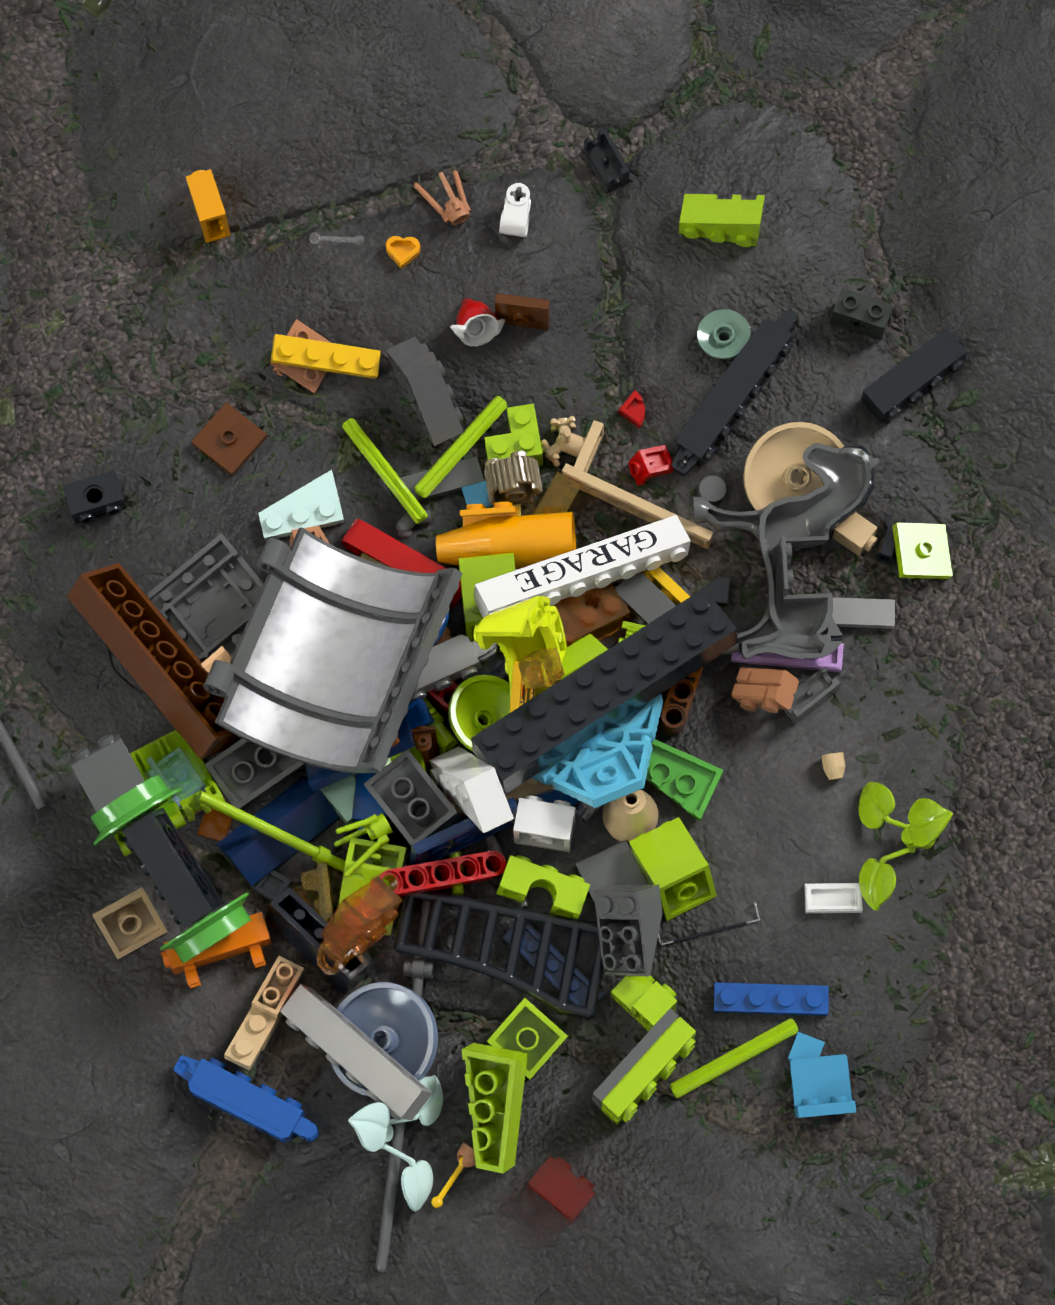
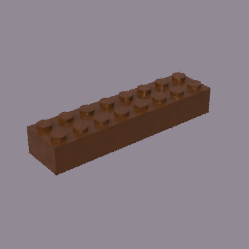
M120 563L81 574L68 593V599L196 755L203 759L224 751L241 740V737L215 723L225 697L211 694L203 688L209 673L201 665L202 662Z

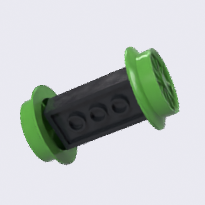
M156 775L118 797L91 816V820L100 832L93 844L94 846L99 845L120 832L124 833V843L131 852L135 851L141 860L139 861L141 870L146 876L152 877L156 884L154 889L159 898L163 901L166 900L171 907L170 915L177 925L181 924L183 928L193 924L191 928L160 947L161 951L174 949L184 964L251 921V918L242 906L249 893L246 892L216 912H212L222 906L224 902L165 809L160 808L183 790L182 788L168 789L160 775Z

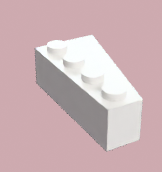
M459 746L429 760L432 767L429 773L433 782L447 793L483 833L514 819L494 767Z

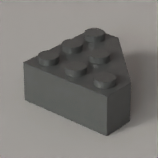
M412 337L386 349L399 382L401 381L405 391H408L406 396L420 421L425 423L422 427L433 445H438L464 433L460 424L464 422L463 416L458 407L454 408L451 401L455 399L454 393L450 385L446 384L443 376H446L444 367L440 360L437 361L434 353L429 351L425 343L421 344L416 337Z

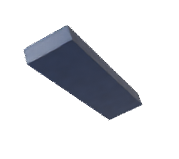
M526 922L519 955L534 968L541 935ZM513 927L502 937L509 946ZM550 944L544 979L559 992L565 957ZM576 967L568 1001L571 1004L585 1006L590 981ZM600 990L597 1003L604 997Z

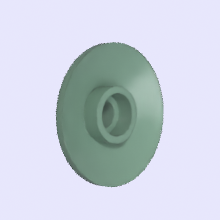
M728 309L716 310L706 315L700 322L697 330V339L701 349L707 355L716 359L736 357L751 337V330L747 320L738 312ZM728 336L729 339L726 341H721L720 337Z

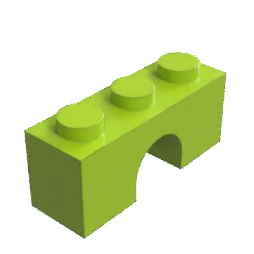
M510 855L496 894L523 903L530 889L541 887L549 891L552 896L553 903L550 914L574 919L579 918L590 884L577 875L566 876L558 873V870L552 866L543 865L541 867L531 863L532 861L527 857L520 855L514 857Z

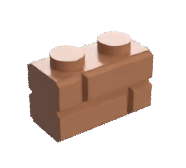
M742 667L738 672L737 683H735L732 691V698L740 703L741 708L748 711H756V708H762L771 713H778L779 709H791L794 700L793 694L796 693L799 681L786 670Z

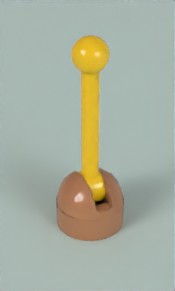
M464 1142L457 1152L458 1167L439 1195L431 1201L432 1206L435 1208L442 1206V1199L462 1169L475 1165L474 1149Z

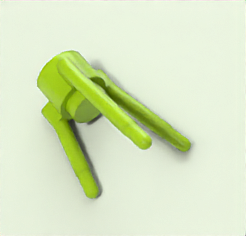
M383 813L377 816L374 814L367 819L336 829V833L340 834L364 826V828L334 843L336 847L349 842L351 837L358 838L368 833L372 841L376 838L378 840L344 873V877H349L380 846L390 841L387 835L393 833Z

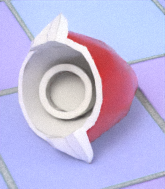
M466 298L462 300V307L457 314L456 325H452L450 328L464 344L480 346L488 343L500 333L505 319H498L496 314L486 304Z

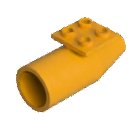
M510 502L494 503V508H485L483 504L466 505V510H460V516L463 517V527L436 535L438 563L459 566L458 558L514 553L515 570L576 550L573 512L518 516L520 514L519 508L513 506Z

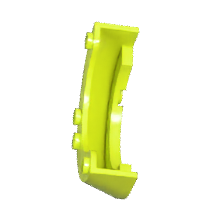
M536 596L490 613L481 620L479 625L475 626L474 640L479 644L480 649L488 650L494 643H497L505 656L506 674H509L510 700L514 661L537 665L534 697L560 681L559 673L567 646L560 615L556 606H550V599L548 597Z

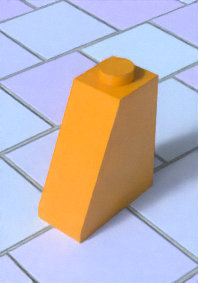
M211 169L206 171L198 170L186 176L205 242L208 243L231 236L226 213Z

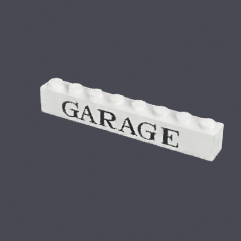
M677 515L475 584L473 599L483 618L490 613L536 596L548 597L551 606L570 596H580L590 589L606 587L613 581L629 579L636 573L645 570H655L660 565L670 561H680L685 556H688L691 540Z

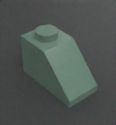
M357 773L320 789L346 825L353 823L352 816L356 789L355 777Z

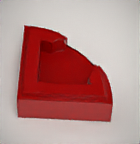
M635 390L619 408L618 413L639 429L645 419V405L641 395Z

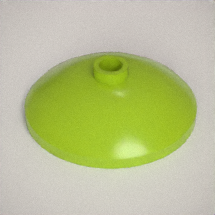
M478 675L465 680L453 692L449 702V721L456 737L471 751H473L471 742L473 736L509 714L510 684L496 676ZM478 718L484 721V725L480 724Z

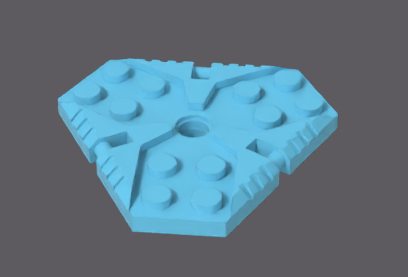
M661 694L531 778L545 785L553 784L554 789L577 798V800L594 808L643 789L653 749L651 743L655 740V733L659 723L658 719L660 718L663 705Z

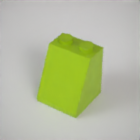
M679 817L672 821H667L660 827L629 841L631 851L648 885H659L662 913L667 921L717 897L709 865Z

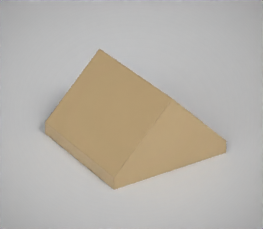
M143 887L92 915L117 959L167 932Z

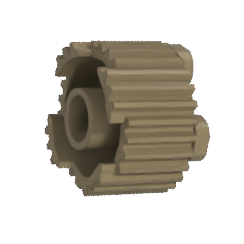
M515 451L506 459L492 458L485 462L484 475L491 505L493 504L494 506L496 502H511L513 505L521 504L525 506L527 503L531 504L533 501L532 497L535 494L543 492L538 462L534 458L527 457L525 451Z

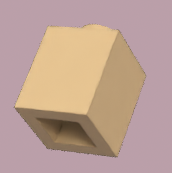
M855 513L843 524L835 528L833 539L860 556L864 550L869 552L878 539L875 537L877 526L858 513Z

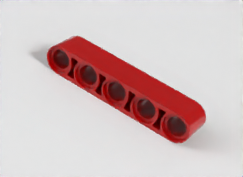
M360 519L354 520L341 540V544L351 552L368 561L384 566L420 573H436L437 570L447 569ZM460 581L458 583V590L449 605L450 608H455L462 597Z
M488 851L389 869L371 879L369 890L375 898L386 900L483 882L502 874L506 868V860L501 853ZM486 860L492 864V872L487 869ZM460 865L466 868L467 877L461 873ZM435 869L441 873V881L436 879L434 875ZM409 874L414 876L416 880L415 886L409 882ZM382 879L389 882V891L383 887Z

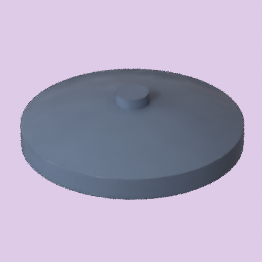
M377 982L355 990L344 999L337 1008L339 1012L416 1079L421 1080L426 1076L437 1052L438 1031L434 1015L421 996L411 989L398 984ZM331 1063L335 1073L346 1086L359 1094L368 1096L366 1094L367 1088L361 1082L360 1084L354 1083L345 1075L347 1070L341 1065L338 1067Z

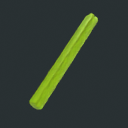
M500 396L494 397L464 433L459 436L415 485V492L418 495L426 498L507 408V402Z
M350 418L344 422L342 428L415 523L419 524L428 517L426 511L355 419Z
M788 1019L671 1083V1092L676 1098H680L795 1035L798 1032L795 1021Z

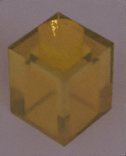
M557 648L532 651L518 663L525 689L550 687L565 675Z

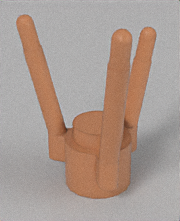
M453 171L459 198L455 197L444 173H439V177L450 199L445 203V211L418 183L414 184L418 192L442 216L445 223L451 222L452 225H459L469 219L471 209L466 201L458 171Z

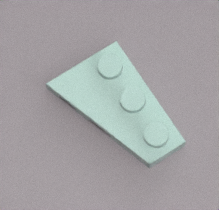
M332 470L258 513L265 542L268 538L278 539L291 536L292 530L301 527L319 526L320 528L345 523Z

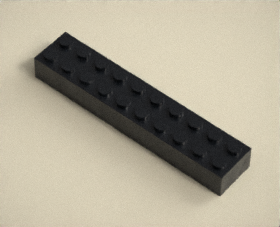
M703 588L471 738L473 752L477 758L495 768L503 792L507 794L737 644V628Z

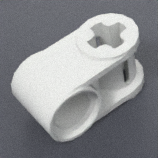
M515 183L506 192L504 210L500 220V234L519 237L527 236L531 201L530 191L524 184Z

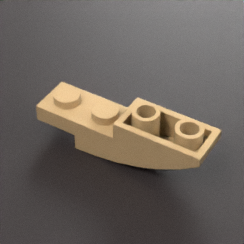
M278 956L253 999L251 1009L226 1050L224 1059L250 1071L261 1051H264L283 1015L280 1010L294 993L304 971L303 967Z

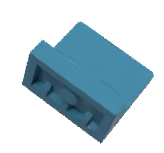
M846 1054L790 1060L795 1117L802 1118L856 1112V1104L851 1096L848 1058Z

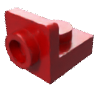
M666 445L638 450L628 462L630 473L638 486L643 485L651 477L673 472L671 467L673 460Z

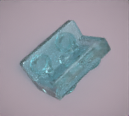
M180 747L158 763L152 757L146 759L151 766V769L148 770L151 777L160 775L168 789L182 788L183 791L168 801L169 804L174 801L179 808H182L179 801L200 790L206 792L204 788L207 786Z

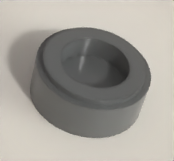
M717 476L705 477L699 485V496L706 497L710 504L719 503L723 500L726 493L725 482Z

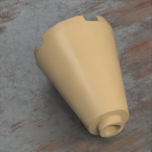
M640 789L606 803L603 807L602 819L607 831L613 838L621 842L626 840L629 843V841L637 836L655 829L658 822V809L652 797Z

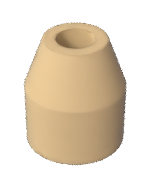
M843 752L822 755L823 770L828 779L836 780L843 778L845 771Z

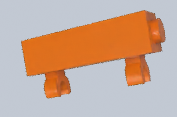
M263 913L250 915V922L184 964L174 949L161 952L165 967H171L174 974L185 972L188 986L192 989L201 986L196 970L200 966L248 951L251 953L255 968L265 966L266 961L261 947L271 945L272 941Z

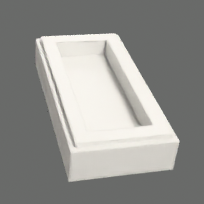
M859 883L804 885L805 913H862L863 911Z

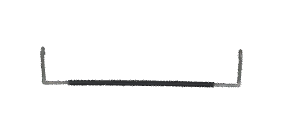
M754 902V905H755V908H756V912H757V917H758L757 920L748 921V922H742V923H738V924H734V925H730V926H726V927H722V928H718V929H714V930H710V931L698 933V934H695V935H691V936H687V937L675 939V940H673V941L666 942V943H662V944H661L660 936H659V933H658L659 943H660V945H665V944H669V943H673V942L675 943V942H679V941H682V940H686V939H690V938L702 936V935H705V934H709V933H713V932H717V931H721V930H725V929H729V928H733V927L745 925V924H747V923H752V922L759 921L760 918H759V913H758V909H757V904H756V902Z

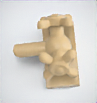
M574 416L551 419V432L559 430V435L556 438V443L552 446H549L548 442L543 439L541 441L543 446L542 452L546 458L552 461L555 467L560 465L558 461L560 458L558 454L560 452L577 457L574 467L587 473L604 435V424L594 420L588 435L582 437L571 433L570 429H576L574 423L576 419Z

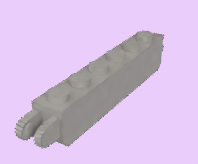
M461 634L432 647L428 663L422 671L418 681V688L413 693L411 702L417 698H425L427 696L426 693L433 689L440 691L450 687L452 681L461 677L462 679H468L478 673L477 670L482 668L480 662L495 655L496 650H498L497 645L494 643L488 650H481L478 643L475 641L471 642L469 637Z

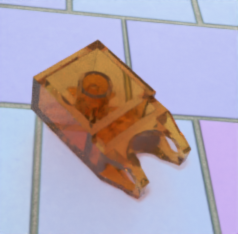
M611 583L606 587H596L580 596H570L551 605L556 606L560 615L567 647L588 634H592L597 640H600L622 629L623 621H627L630 614L629 609Z
M380 877L375 878L343 899L321 933L325 939L318 950L317 965L326 975H334L339 972L355 955L359 953L364 955L374 942H377L387 932L385 926L397 917L398 912L396 910L403 900ZM325 954L330 959L336 961L334 968L326 963Z

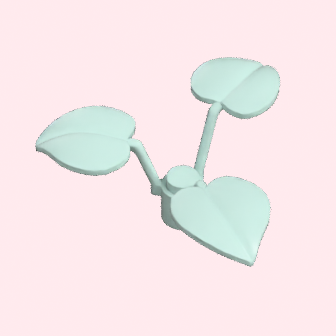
M436 1075L426 1076L419 1080L433 1092L413 1119L417 1120L419 1118L421 1124L425 1126L434 1123L442 1109L443 1092ZM376 1102L369 1104L348 1119V1122L356 1131L362 1146L367 1151L375 1152L379 1149H385L409 1163L410 1166L406 1167L402 1172L401 1186L408 1206L412 1211L416 1212L427 1200L433 1186L431 1166L424 1160H419L416 1163L413 1158L387 1145V1142L391 1141L393 1137V1127L391 1124L413 1120L403 1118L400 1120L390 1119V1111L384 1103Z

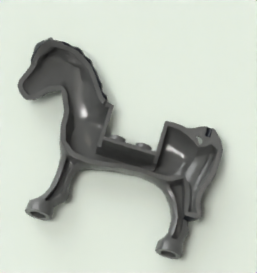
M820 443L811 444L806 448L802 457L806 467L819 476L824 486L807 495L787 497L772 502L761 510L748 512L723 510L710 504L706 497L693 496L694 523L707 522L718 532L728 530L752 532L759 541L767 569L769 583L768 601L761 620L749 630L738 633L737 644L722 654L730 655L740 652L742 657L747 659L756 654L767 652L790 658L811 660L832 654L842 643V634L832 617V593L787 595L792 593V586L794 584L793 569L787 570V567H790L792 549L814 547L826 543L829 540V533L836 526L843 524L866 504L869 495L874 489V469L879 465L880 460L872 458L865 447L846 446L839 449ZM828 628V634L821 635Z

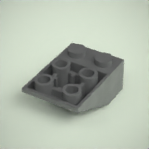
M614 884L594 890L600 949L604 965L603 974L650 976L662 917L659 885Z

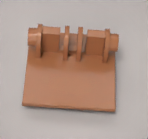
M297 319L286 335L331 343ZM270 363L274 367V373L282 376L284 373L313 393L316 392L327 371Z

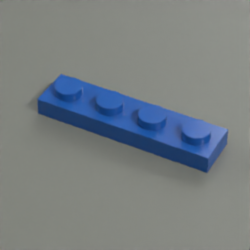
M714 983V1013L828 1016L829 986Z

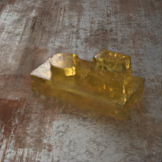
M557 471L532 515L567 512L581 484Z
M327 862L317 863V869L301 873L302 887L304 891L319 893V900H314L315 911L328 924L335 923L329 868Z

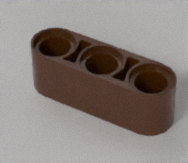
M702 667L670 687L661 715V727L665 733L677 735L685 728L701 679ZM679 689H684L689 693V696L685 699H679L674 693ZM669 715H677L681 721L678 724L672 725L666 721V718Z

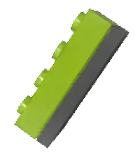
M670 1008L593 1092L592 1102L600 1110L602 1109V1112L617 1125L622 1120L627 1123L637 1112V1103L641 1099L646 1102L657 1090L656 1086L658 1084L656 1082L660 1078L665 1081L676 1069L675 1065L677 1063L675 1061L679 1057L685 1059L695 1048L694 1044L696 1041L694 1039L696 1031Z

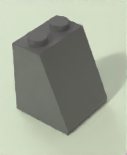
M110 733L101 737L97 741V745L90 749L84 747L72 754L73 758L69 760L73 771L96 812L145 782L119 733L114 736Z

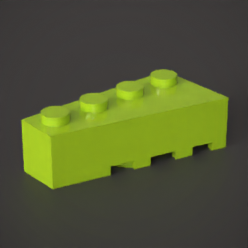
M472 1043L462 1049V1058L466 1064L465 1082L466 1086H468L470 1103H468L469 1115H472L473 1130L471 1131L476 1168L505 1173L515 1166L528 1053Z

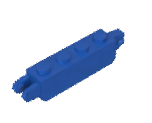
M181 1055L173 1071L189 1082V1089L193 1096L284 1143L291 1141L294 1135L310 1142H314V1140L319 1138L318 1127H316V1124L311 1123L310 1120L304 1118L305 1113L300 1109L302 1104L294 1099L286 1097L284 1101L276 1097L277 1091L264 1084H261L260 1088L251 1084L249 1076L239 1071L232 1074L224 1070L226 1065L214 1058H211L210 1061L203 1058L201 1061Z

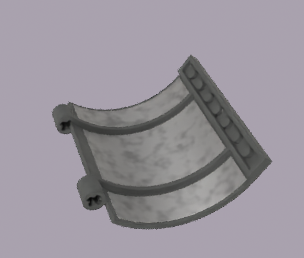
M303 527L298 529L291 547L278 539L268 538L256 565L269 574L230 664L225 661L214 660L203 685V688L211 694L225 697L215 723L257 746L305 764L349 773H381L387 763L392 744L397 739L401 722L408 712V705L413 693L418 688L419 678L428 663L429 654L433 644L438 639L440 627L449 612V605L458 590V583L463 573L456 568L440 569L436 573H420L377 564L341 550L313 535Z

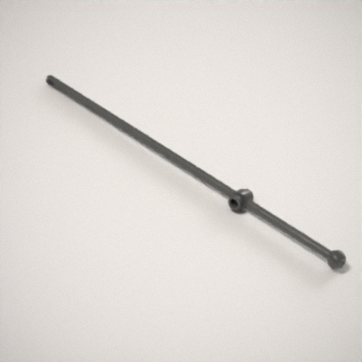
M435 869V870H434V875H435V877H436V879H437V872H438V870ZM422 901L417 945L423 946L431 902ZM415 956L413 960H405L404 977H412L411 990L422 997L423 981L426 978H434L435 963L427 962L426 958ZM405 1122L397 1123L393 1126L391 1147L402 1152ZM390 1153L375 1266L376 1270L380 1273L387 1269L401 1158Z

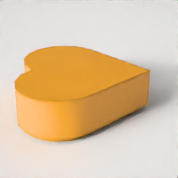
M392 236L385 244L387 254L401 269L413 261L421 251L420 243L414 237L403 239L399 236Z

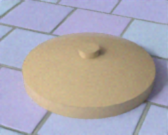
M805 422L783 424L766 432L751 448L744 466V488L755 511L761 510L772 502L787 497L807 495L824 486L819 476L806 467L802 457L807 447L816 443L840 449L844 447L841 441L825 428Z

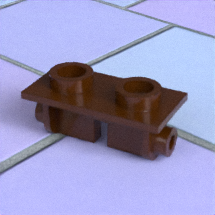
M418 726L411 729L416 749L422 752L423 762L425 763L426 771L432 769L429 760L433 759L435 754H439L435 726Z

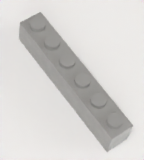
M300 984L280 1010L287 1017L285 1022L291 1028L298 1032L300 1030L307 1035L305 1040L317 1049L321 1047L327 1053L325 1055L327 1060L335 1066L339 1067L341 1065L347 1070L345 1075L356 1084L361 1082L367 1088L366 1094L373 1100L385 1103L388 1106L390 1115L395 1119L413 1120L433 1094L312 987Z

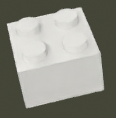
M526 796V799L519 798L513 829L514 843L570 852L575 824V807L570 806L569 802L555 800L554 803L542 802L543 799L537 796Z

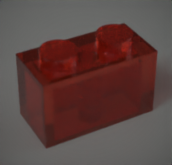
M550 1156L528 1182V1187L569 1221L574 1223L595 1197V1192L592 1191L594 1185L582 1175L576 1178L569 1172L572 1167L560 1157L555 1160Z

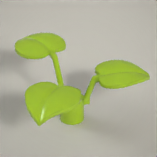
M868 782L862 790L859 801V816L862 823L868 828L878 829L885 820L889 824L903 828L901 838L907 846L905 849L881 857L880 861L870 858L861 868L859 874L861 894L866 903L873 910L878 911L881 905L890 898L896 885L895 871L891 865L885 863L901 855L914 853L916 848H931L937 837L947 826L953 813L931 799L921 798L916 800L909 810L908 821L910 824H904L888 816L895 808V801L891 791L881 783Z

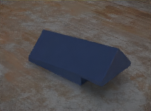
M305 776L253 815L308 843H311L340 819L320 790L312 791ZM241 824L216 844L252 887L272 870H278L300 852L245 824Z

